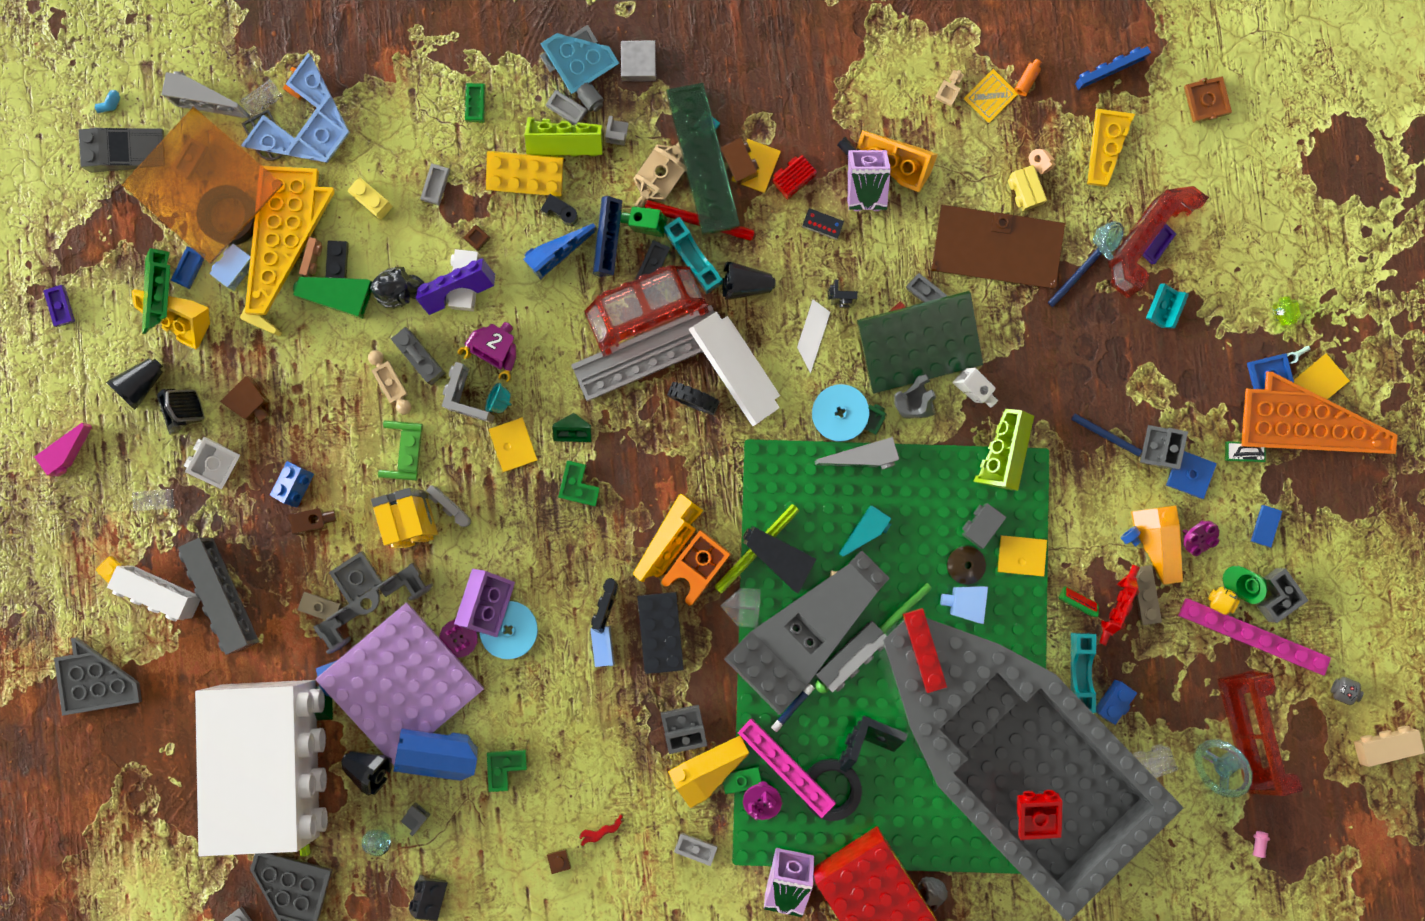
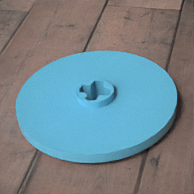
M843 384L833 385L823 390L816 398L812 408V419L816 429L824 437L838 442L848 441L857 437L865 429L869 420V405L864 395L856 388ZM839 408H841L842 411L846 410V412L843 413L844 417L842 418L839 415L836 416Z
M509 601L498 637L480 633L482 644L489 653L498 658L515 659L521 657L532 648L536 641L538 633L537 621L533 613L526 606L518 602ZM506 626H513V633L511 635L508 633H504L506 631Z

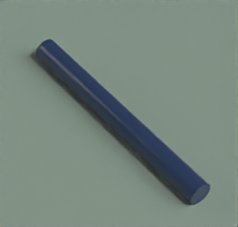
M1098 247L1048 301L1051 307H1054L1104 253V250Z
M1076 413L1072 416V421L1138 457L1141 455L1142 450Z

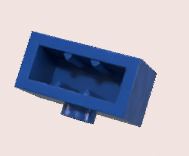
M1114 680L1097 704L1096 714L1109 723L1116 725L1121 716L1129 711L1130 703L1137 692L1121 681Z

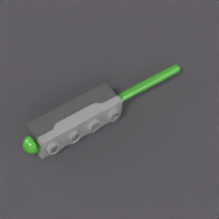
M926 583L882 626L878 627L870 620L818 670L816 676L822 682H816L817 691L827 693L831 690L833 693L835 690L837 692L845 686L844 681L849 676L853 678L860 671L858 668L863 663L866 665L873 659L872 654L877 649L881 651L885 647L883 640L887 637L885 635L887 631L903 617L904 613H907L932 587Z

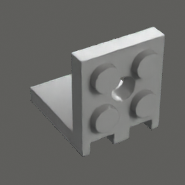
M455 362V365L451 366L449 371V377H451L449 384H446L443 390L445 397L442 407L493 423L494 415L459 404L469 368L462 363Z

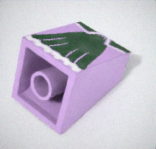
M849 150L847 196L849 210H887L890 164L887 150Z
M780 848L775 849L765 892L764 910L798 917L803 916L813 887V855Z

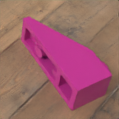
M80 423L34 456L46 475L59 477L67 472L66 469L73 464L92 429L90 424Z

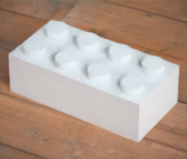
M133 565L117 566L107 588L113 590L112 593L114 595L131 598L130 602L137 605L144 604L148 606V610L154 613L162 612L166 614L165 617L172 621L192 618L201 600L195 593Z

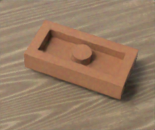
M312 237L308 239L299 274L303 277H312L317 271L316 261L322 253V245L319 240Z

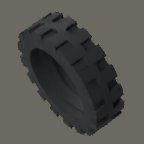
M672 382L667 394L668 397L681 404L710 415L715 414L720 403L713 396L678 382Z

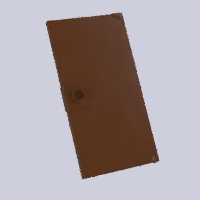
M941 204L931 271L1056 289L1065 223Z

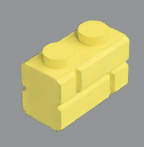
M1034 165L1014 171L1009 176V186L1011 190L1015 191V202L1018 208L1021 207L1022 212L1043 205L1047 201Z
M361 177L348 189V192L380 220L393 207L389 201Z

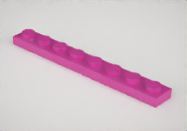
M1188 598L1184 599L1178 615L1325 676L1331 660L1326 655L1229 615H1223Z

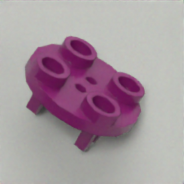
M1202 520L1191 528L1190 531L1187 529L1182 531L1184 534L1183 545L1193 556H1198L1219 544L1220 530L1215 523Z
M452 620L442 627L439 638L457 658H462L469 655L478 644V634L476 631L455 625V620Z
M760 782L745 792L743 806L746 812L755 820H766L779 813L782 806V797L777 789L766 782Z

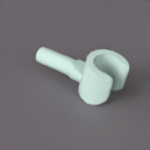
M1306 346L1297 352L1287 353V357L1289 355L1294 357L1293 361L1289 362V364L1296 363L1298 357L1309 351L1310 347Z

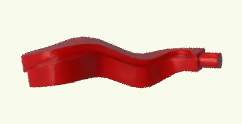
M619 815L614 824L604 825L597 831L583 830L579 835L580 839L584 837L581 841V846L588 842L595 843L604 835L616 832L622 823L623 816Z

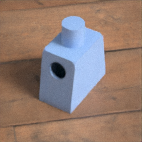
M953 587L952 595H941L940 604L950 606L951 615L984 624L988 587Z

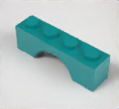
M678 217L666 225L664 233L705 293L708 294L722 285V278L703 255L682 219Z
M1071 633V691L1092 713H1096V692L1092 682V664L1096 655V634Z

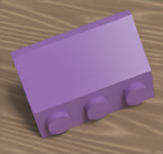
M472 569L454 624L469 630L498 637L515 582L487 571Z

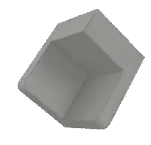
M609 116L605 134L606 143L625 146L628 123L615 121L613 116Z

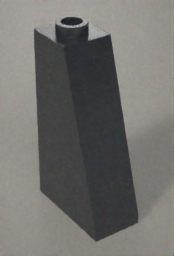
M751 526L750 529L748 528L743 535V539H745L743 543L782 581L799 594L816 558L754 526Z

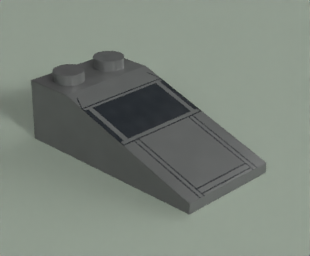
M78 129L80 165L90 173L166 167L163 129Z

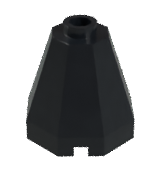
M350 751L341 760L342 770L359 790L368 796L377 794L388 779L385 777L386 772L390 773L392 770V758L381 754Z

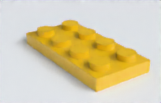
M487 151L486 190L548 196L552 194L553 196L561 197L564 157Z

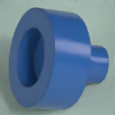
M1134 526L1127 530L1120 538L1125 544L1131 542L1134 546H1137L1141 543L1138 539L1141 532Z

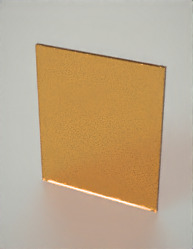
M193 106L123 182L122 186L206 261L212 264L283 184Z

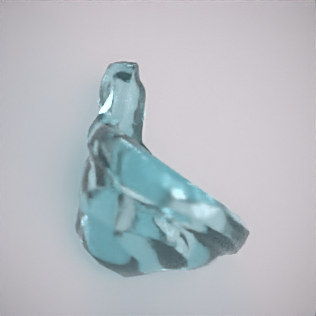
M1113 221L1096 229L1093 243L1108 260L1114 258L1112 252L1119 246L1123 238L1124 229L1122 224Z

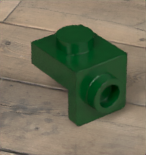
M875 404L868 407L870 413L865 430L877 435L887 417V413L884 412L885 408Z

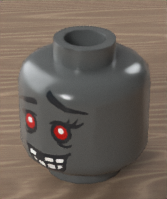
M1347 677L1336 679L1331 687L1334 699L1347 705H1353L1356 701L1360 702L1364 694L1361 691V684Z

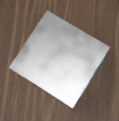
M621 41L622 81H656L655 41Z

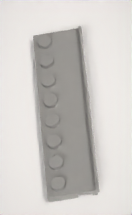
M709 305L572 364L586 401L588 402L702 353V349L689 329L715 313L713 307Z

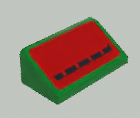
M1066 586L1063 587L1058 597L1059 600L1091 617H1098V603Z

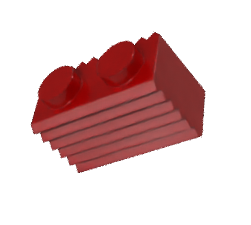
M803 155L799 158L795 156L788 162L789 166L785 170L781 168L773 175L775 177L773 184L787 200L809 183L817 174V171Z

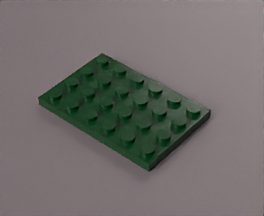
M969 291L857 320L873 394L913 384L918 376L925 374L929 379L962 371L966 368L983 365L971 292Z

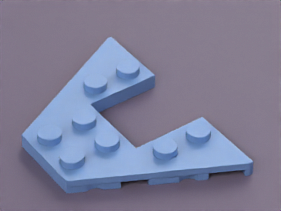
M307 53L286 82V85L317 109L295 138L263 115L242 143V147L328 163L350 132L312 56Z

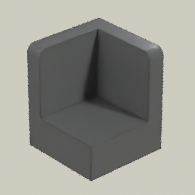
M415 802L401 822L412 830L410 835L413 836L431 814Z

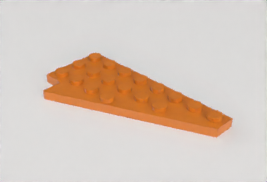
M1266 372L1265 389H1246L1241 446L1396 454L1397 434L1274 372Z

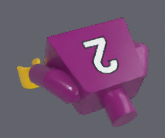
M504 322L499 328L494 324H490L488 327H482L473 331L465 342L466 346L458 349V354L461 355L466 350V355L463 359L470 358L471 353L500 370L504 368V371L499 374L498 378L501 380L502 374L505 373L508 376L506 382H509L511 379L509 372L512 371L517 358L514 336L510 334L513 330L512 325Z

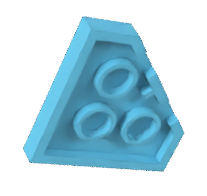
M558 33L540 43L571 94L576 92L584 83H590L619 64L609 46Z

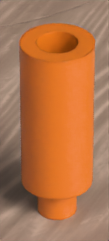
M1035 59L1033 63L1028 64L1014 89L1017 94L1027 96L1041 71L1039 66L1042 62L1039 59Z

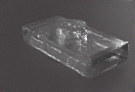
M269 79L241 99L240 102L250 116L254 117L283 95L273 81Z
M173 489L132 492L133 511L174 508Z

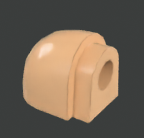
M1035 149L1029 155L1030 164L1034 165L1036 172H1039L1040 175L1047 173L1056 165L1054 157L1044 149Z

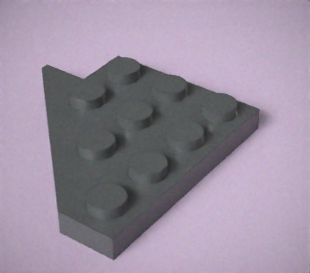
M71 638L73 655L54 658L62 716L142 702L140 683L79 638Z
M274 853L255 854L250 870L278 921H319L333 869Z

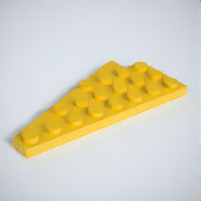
M260 166L245 313L247 315H267L335 193L333 187H318L319 171L316 168Z

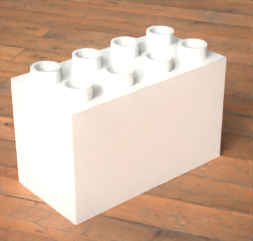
M316 680L222 684L195 691L199 856L297 852L318 838L320 832L326 831L328 814L325 807L319 808V792H324L326 789L327 775L325 768H318L317 753L324 751L326 736L323 728H317V720L314 714L323 712L325 698L322 689H315Z

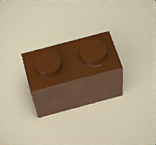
M739 138L720 148L737 185L758 176L757 170L759 166L755 158L751 160L748 154L751 150L747 141L743 143L742 139Z

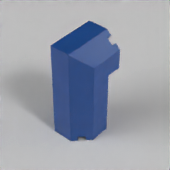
M401 729L393 772L459 781L475 774L478 747L472 742L469 735L460 733L442 735Z

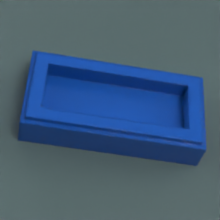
M187 246L171 281L190 289L206 255Z
M1261 505L1250 542L1271 548L1282 511Z

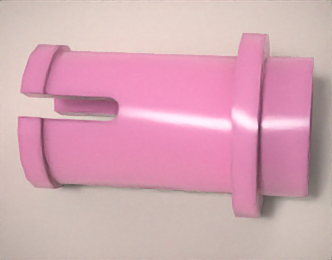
M1256 831V834L1253 836L1255 844L1252 855L1266 858L1267 842L1270 841L1268 833Z

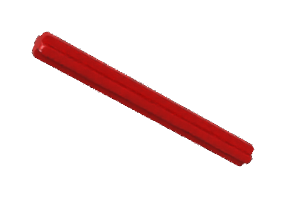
M647 200L645 208L661 210L669 218L677 219L680 217L683 222L750 241L754 237L755 232L752 229L651 200Z

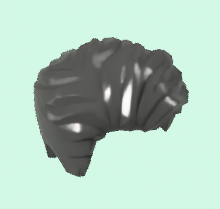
M933 877L922 878V881L918 884V890H926L925 900L932 911L935 912L948 897L945 884Z

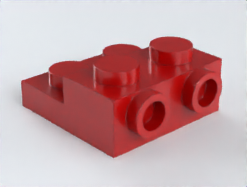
M1045 790L1043 794L1025 791L1023 795H1017L1018 836L1020 840L1061 838L1063 801L1059 793L1053 790Z

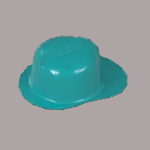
M501 383L495 384L488 395L485 404L487 412L503 413L508 406L512 405L510 403L511 393L501 386Z

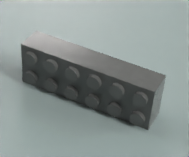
M199 537L178 547L180 551L179 558L188 569L186 571L187 576L196 587L194 589L195 594L204 605L202 606L203 612L207 617L209 616L211 630L214 634H217L219 639L218 645L221 651L225 652V655L237 653L259 643V639L214 539Z

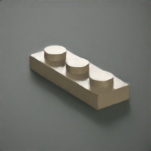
M1152 565L1140 566L1136 575L1139 586V595L1136 596L1140 623L1141 625L1161 623L1162 619Z

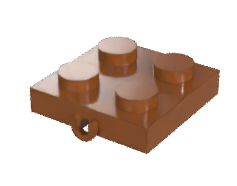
M1223 76L1212 79L1203 78L1199 82L1184 86L1193 123L1208 119L1212 120L1213 118L1217 119L1232 113Z

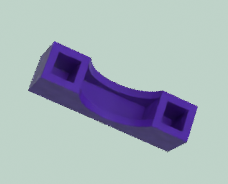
M483 258L471 261L462 268H456L449 274L439 276L429 283L420 285L417 289L416 300L428 315H431L445 308L446 295L454 289L466 288L480 293L493 287L495 273Z

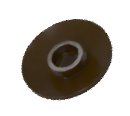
M962 546L950 554L947 561V569L950 576L956 582L969 585L976 583L983 577L986 570V561L978 549L971 546ZM966 562L971 563L970 569L965 568Z

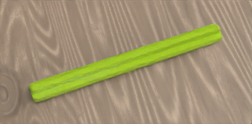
M793 504L790 505L766 533L776 537L795 517L799 509ZM749 549L715 585V589L723 593L757 556Z

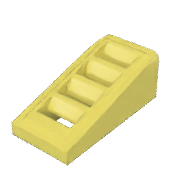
M244 308L240 316L241 320L274 335L281 336L282 332L262 315H247Z

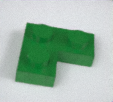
M567 460L558 498L596 507L600 488L582 484L586 469L585 464Z
M526 749L487 752L489 792L508 791V771L527 770Z

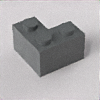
M1276 568L1264 577L1267 588L1272 595L1257 605V607L1268 622L1278 623L1309 600L1286 568Z

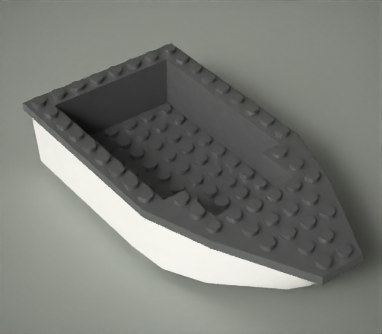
M928 618L926 620L947 687L927 693L907 627L903 620L883 640L910 729L937 786L1066 921H1070L1184 807L1056 674L998 643ZM1045 790H1053L1059 793L1063 801L1061 838L1020 840L1018 836L1017 795H1023L1025 791L1043 794Z

